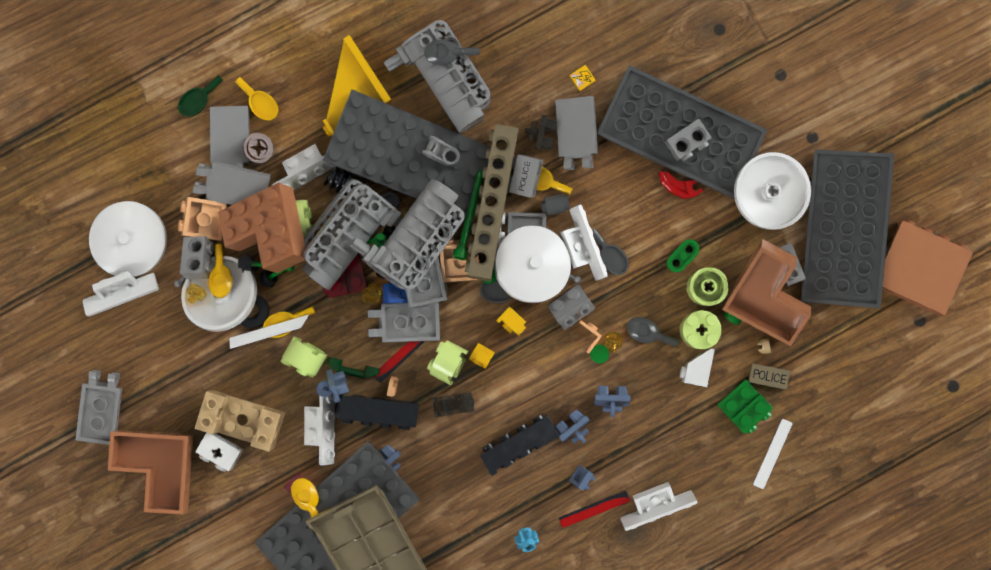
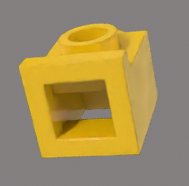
M510 306L496 320L498 323L503 321L504 324L502 326L509 333L514 331L518 336L526 329L524 326L526 321Z
M478 343L469 360L480 367L486 368L495 352Z

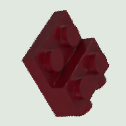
M360 253L356 255L330 290L323 287L325 295H328L329 298H335L368 290Z

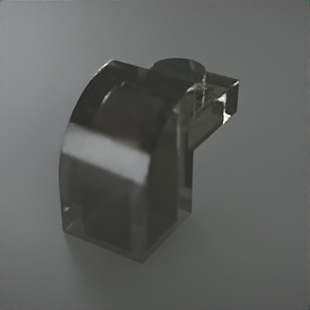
M472 392L432 398L435 417L474 412Z

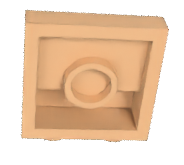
M186 197V200L181 202L180 212H184L183 220L178 222V231H181V236H206L210 240L221 241L222 231L218 212L225 209L226 204Z
M469 236L466 246L468 250L470 241L474 242L473 236ZM453 237L440 253L443 282L478 280L468 278V272H465L466 261L452 257L454 249H456L460 240H454ZM469 253L467 261H470L471 253ZM479 255L475 258L477 263H479Z

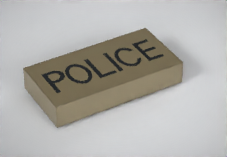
M751 363L748 382L787 390L790 371Z

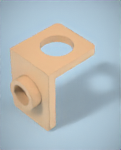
M580 320L579 324L596 335L594 341L585 351L589 354L602 335L596 332L598 328L592 323L588 322L586 324Z

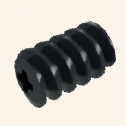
M338 167L331 170L324 182V186L329 184L330 190L336 187L335 192L337 194L346 182L352 179V174L345 177V170L338 173Z

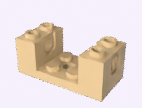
M210 390L205 393L194 429L210 434L221 433L250 442L252 447L270 452L275 448L286 412ZM244 414L247 416L248 422L246 425H241L238 422L239 415Z

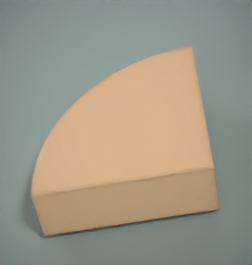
M391 376L387 396L394 397L396 395L398 377Z

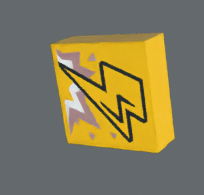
M586 65L569 75L579 92L596 81Z

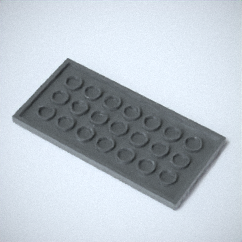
M629 65L600 125L597 136L691 180H695L727 197L735 199L734 185L736 177L744 164L756 156L767 129ZM697 119H700L712 137L707 141L709 145L701 151L698 148L692 151L693 156L685 161L682 159L676 161L664 142ZM693 132V139L701 141V134ZM679 142L676 144L678 151L684 152L686 150L683 143Z
M352 89L323 161L414 199L418 198L431 179L437 180L458 195L454 204L464 212L465 219L477 171H483L484 166L487 167L489 160L486 159L487 148L491 147ZM430 135L439 138L458 150L460 157L455 166L447 167L421 153L427 147ZM447 153L445 158L447 161L453 162L456 156L453 153Z
M815 150L804 262V276L806 279L803 280L801 302L881 309L894 154Z
M369 441L316 487L319 496V502L316 506L318 513L374 485H377L384 492L398 519L417 503L420 498ZM298 505L260 537L255 544L278 570H336L316 533L309 529L306 520L311 518L309 511L301 509Z

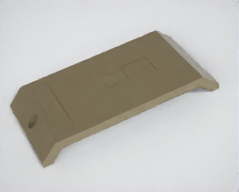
M377 485L306 520L309 529L316 533L336 570H427L387 497Z

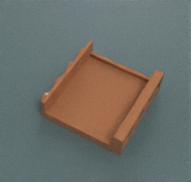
M904 219V221H898L896 223L898 225L897 230L885 255L882 290L936 315H946L973 252L968 250V246L964 244L950 242L951 239L946 236L932 234L933 231L931 229L915 226L916 223L911 220Z

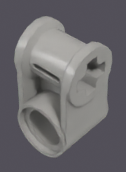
M430 135V141L421 153L447 167L455 166L460 157L458 150L439 138ZM453 153L456 159L453 162L447 161L445 155Z

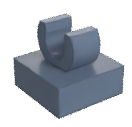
M578 465L569 481L584 491V489H590L587 484L591 479L595 481V477L585 467Z

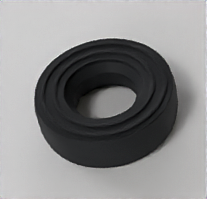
M257 294L255 301L259 308L258 315L255 318L246 317L240 323L242 326L256 328L266 321L269 316V306L262 296Z

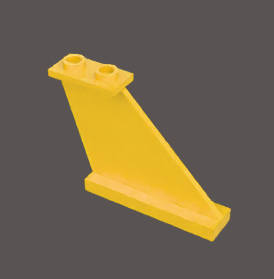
M350 35L343 39L344 42L327 119L323 120L325 124L323 129L328 137L333 136L352 89L388 105L392 103L391 98Z

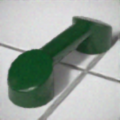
M328 357L327 364L337 373L344 371V374L366 379L375 377L380 372V368L365 365V369L362 371L342 366L343 360L333 357Z

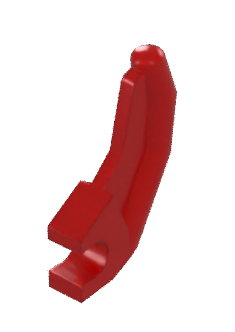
M661 171L658 173L660 182L665 189L682 199L692 198L703 192L702 188L698 191L692 189V186L697 183L695 180L678 181L668 172Z

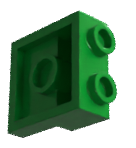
M746 379L716 404L743 434L754 432L758 428L756 424L761 419L763 421L767 420L772 415L770 411L773 409Z

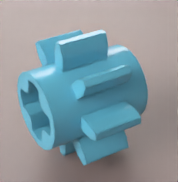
M531 528L520 529L518 536L514 537L517 548H522L524 552L533 551L536 548V544L539 543L536 530L532 531Z

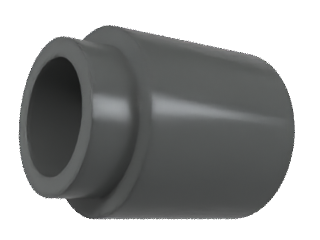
M567 195L544 197V201H541L543 213L546 212L547 216L565 213V210H570Z

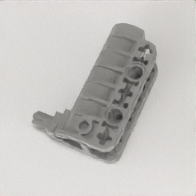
M437 20L408 38L402 46L396 49L397 54L383 63L389 72L403 63L406 67L411 63L414 67L417 66L455 128L461 134L484 121L482 111L490 105V91L467 55L457 57V59L461 58L459 59L461 65H457V59L447 65H435L426 59L424 55L425 47L432 41L443 39L441 33H445L444 40L453 42L457 48L462 47L448 24L443 20ZM470 79L476 80V82L473 84H470L467 81ZM479 89L481 90V91H479L480 95H481L482 97H485V99H482L481 97L478 98V90H479Z
M356 179L349 180L305 235L304 241L307 248L304 252V259L307 263L302 270L325 289L330 290L358 254L356 250L350 247L353 240L358 237L366 243L380 224L382 226L387 224L390 227L393 225L396 228L403 219L400 217L401 213L369 186L362 184ZM343 198L344 200L338 206V201ZM320 229V231H319V232L317 233V235L314 237V232H315L316 230Z
M431 179L384 245L379 247L371 245L370 247L356 237L350 247L363 256L361 260L366 262L368 266L399 289H413L420 283L464 220V212L454 204L458 195L441 182ZM439 229L442 231V237L438 234ZM417 260L420 262L419 269L416 268Z

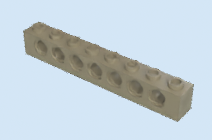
M495 124V130L491 129L489 141H492V146L487 148L486 159L489 162L488 167L484 166L482 178H485L484 186L480 185L479 197H482L481 204L476 206L475 215L478 216V221L473 223L472 234L475 237L474 242L470 241L468 253H471V259L466 261L465 266L468 278L491 282L518 136V128ZM499 143H504L507 148L505 150H498L496 146ZM499 161L504 166L501 169H496L493 167V164ZM492 180H497L500 182V185L497 188H493L489 183ZM490 198L495 199L497 202L493 207L486 204V201ZM486 217L493 219V223L489 226L484 225L482 222ZM487 236L490 241L484 245L479 242V238ZM478 255H484L486 261L480 264L476 262L475 258Z

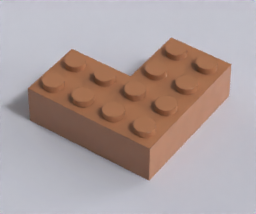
M278 182L218 212L224 246L240 252L258 244L263 269L278 273L305 261L304 252L306 246L292 187Z
M762 239L724 299L722 310L791 346L811 317V306L781 291L797 266V257Z
M130 430L110 431L108 471L146 473L144 512L183 515L188 512L194 434Z

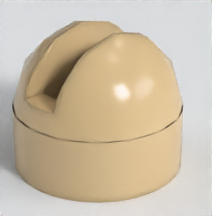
M764 338L757 342L756 345H762V348L757 349L760 353H771L769 338Z

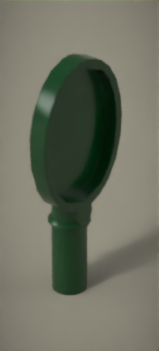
M217 75L203 89L196 87L188 90L179 100V112L185 117H193L199 114L208 103V94L223 79Z

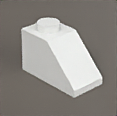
M708 348L686 362L685 367L682 366L680 371L682 382L707 387L715 349Z

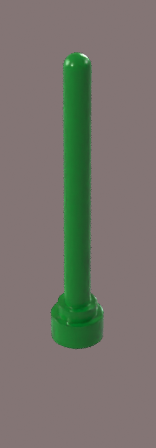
M482 170L477 171L460 242L453 251L452 257L458 260L467 261L469 253L466 246L479 198L480 185H482L483 181Z

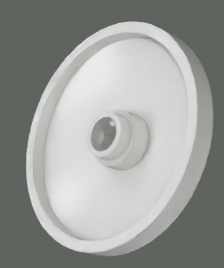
M776 152L764 153L750 159L739 171L734 185L735 202L742 216L756 227L768 230L782 229L797 222L805 213L811 197L810 180L802 165L794 158Z
M123 201L108 206L98 214L90 229L89 246L93 258L106 272L116 276L121 272L129 271L133 277H139L153 270L162 260L167 247V233L163 221L151 208L137 202Z
M524 226L509 233L499 244L494 262V271L500 286L511 297L526 303L543 302L557 295L566 285L571 270L570 255L564 242L554 232L540 226Z
M223 256V265L229 268L233 276L232 290L224 298H217L210 292L208 279H186L181 295L184 312L194 324L202 329L213 332L229 330L244 321L254 307L257 297L255 277L251 270L242 273V269L238 268V259ZM211 257L212 269L215 267V257Z

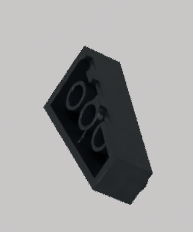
M343 394L340 395L341 401L336 403L335 416L342 419V423L353 424V420L361 421V425L372 426V423H380V427L391 428V425H399L398 429L410 430V427H416L419 404L415 402L385 400L377 397L367 398L354 394L346 396Z
M540 414L532 419L533 423L527 426L524 423L516 428L517 432L514 434L506 433L499 438L500 441L493 445L490 442L482 447L483 451L480 452V457L491 476L497 473V469L507 468L515 462V459H521L529 455L533 449H539L559 437L548 415L543 416V414Z

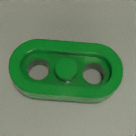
M692 239L683 241L667 258V268L674 273L683 271L698 255V243ZM686 246L692 248L691 253L686 252ZM673 260L679 261L678 267L673 266Z

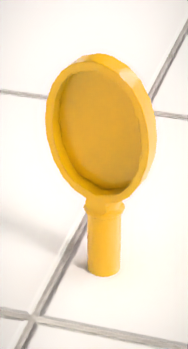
M241 77L235 81L246 95L249 96V106L257 117L267 121L277 117L279 108L272 96L263 91H254Z
M542 166L537 190H547L551 187L554 190L556 189L571 195L573 188L554 181L551 172Z
M222 244L215 245V267L210 272L208 279L210 292L217 298L226 297L233 286L232 273L229 268L223 265Z
M313 306L295 314L285 311L277 312L266 319L263 328L305 315L310 316L316 312ZM291 331L276 336H272L271 338L283 337L289 334Z
M305 478L296 479L291 486L293 500L301 509L309 511L311 517L319 514L316 509L319 496L315 486Z

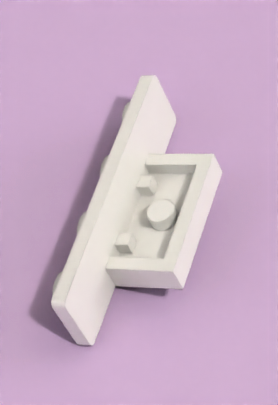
M316 144L283 161L282 164L288 176L274 184L279 182L295 190L336 166L324 162V156L321 155Z
M578 205L569 210L575 227L565 230L560 234L568 249L573 269L589 263L593 276L597 281L608 276L606 266L601 259L599 247L595 243L593 231L586 218V212L583 210L582 205Z
M127 271L93 284V291L96 295L83 299L85 314L87 317L158 291L156 275L151 273L135 279Z
M333 393L328 397L320 396V407H304V445L319 446V465L334 464L335 402Z
M669 482L633 495L638 511L625 515L620 519L625 531H628L666 515H671L684 508H689L697 504V499L691 490L674 496Z

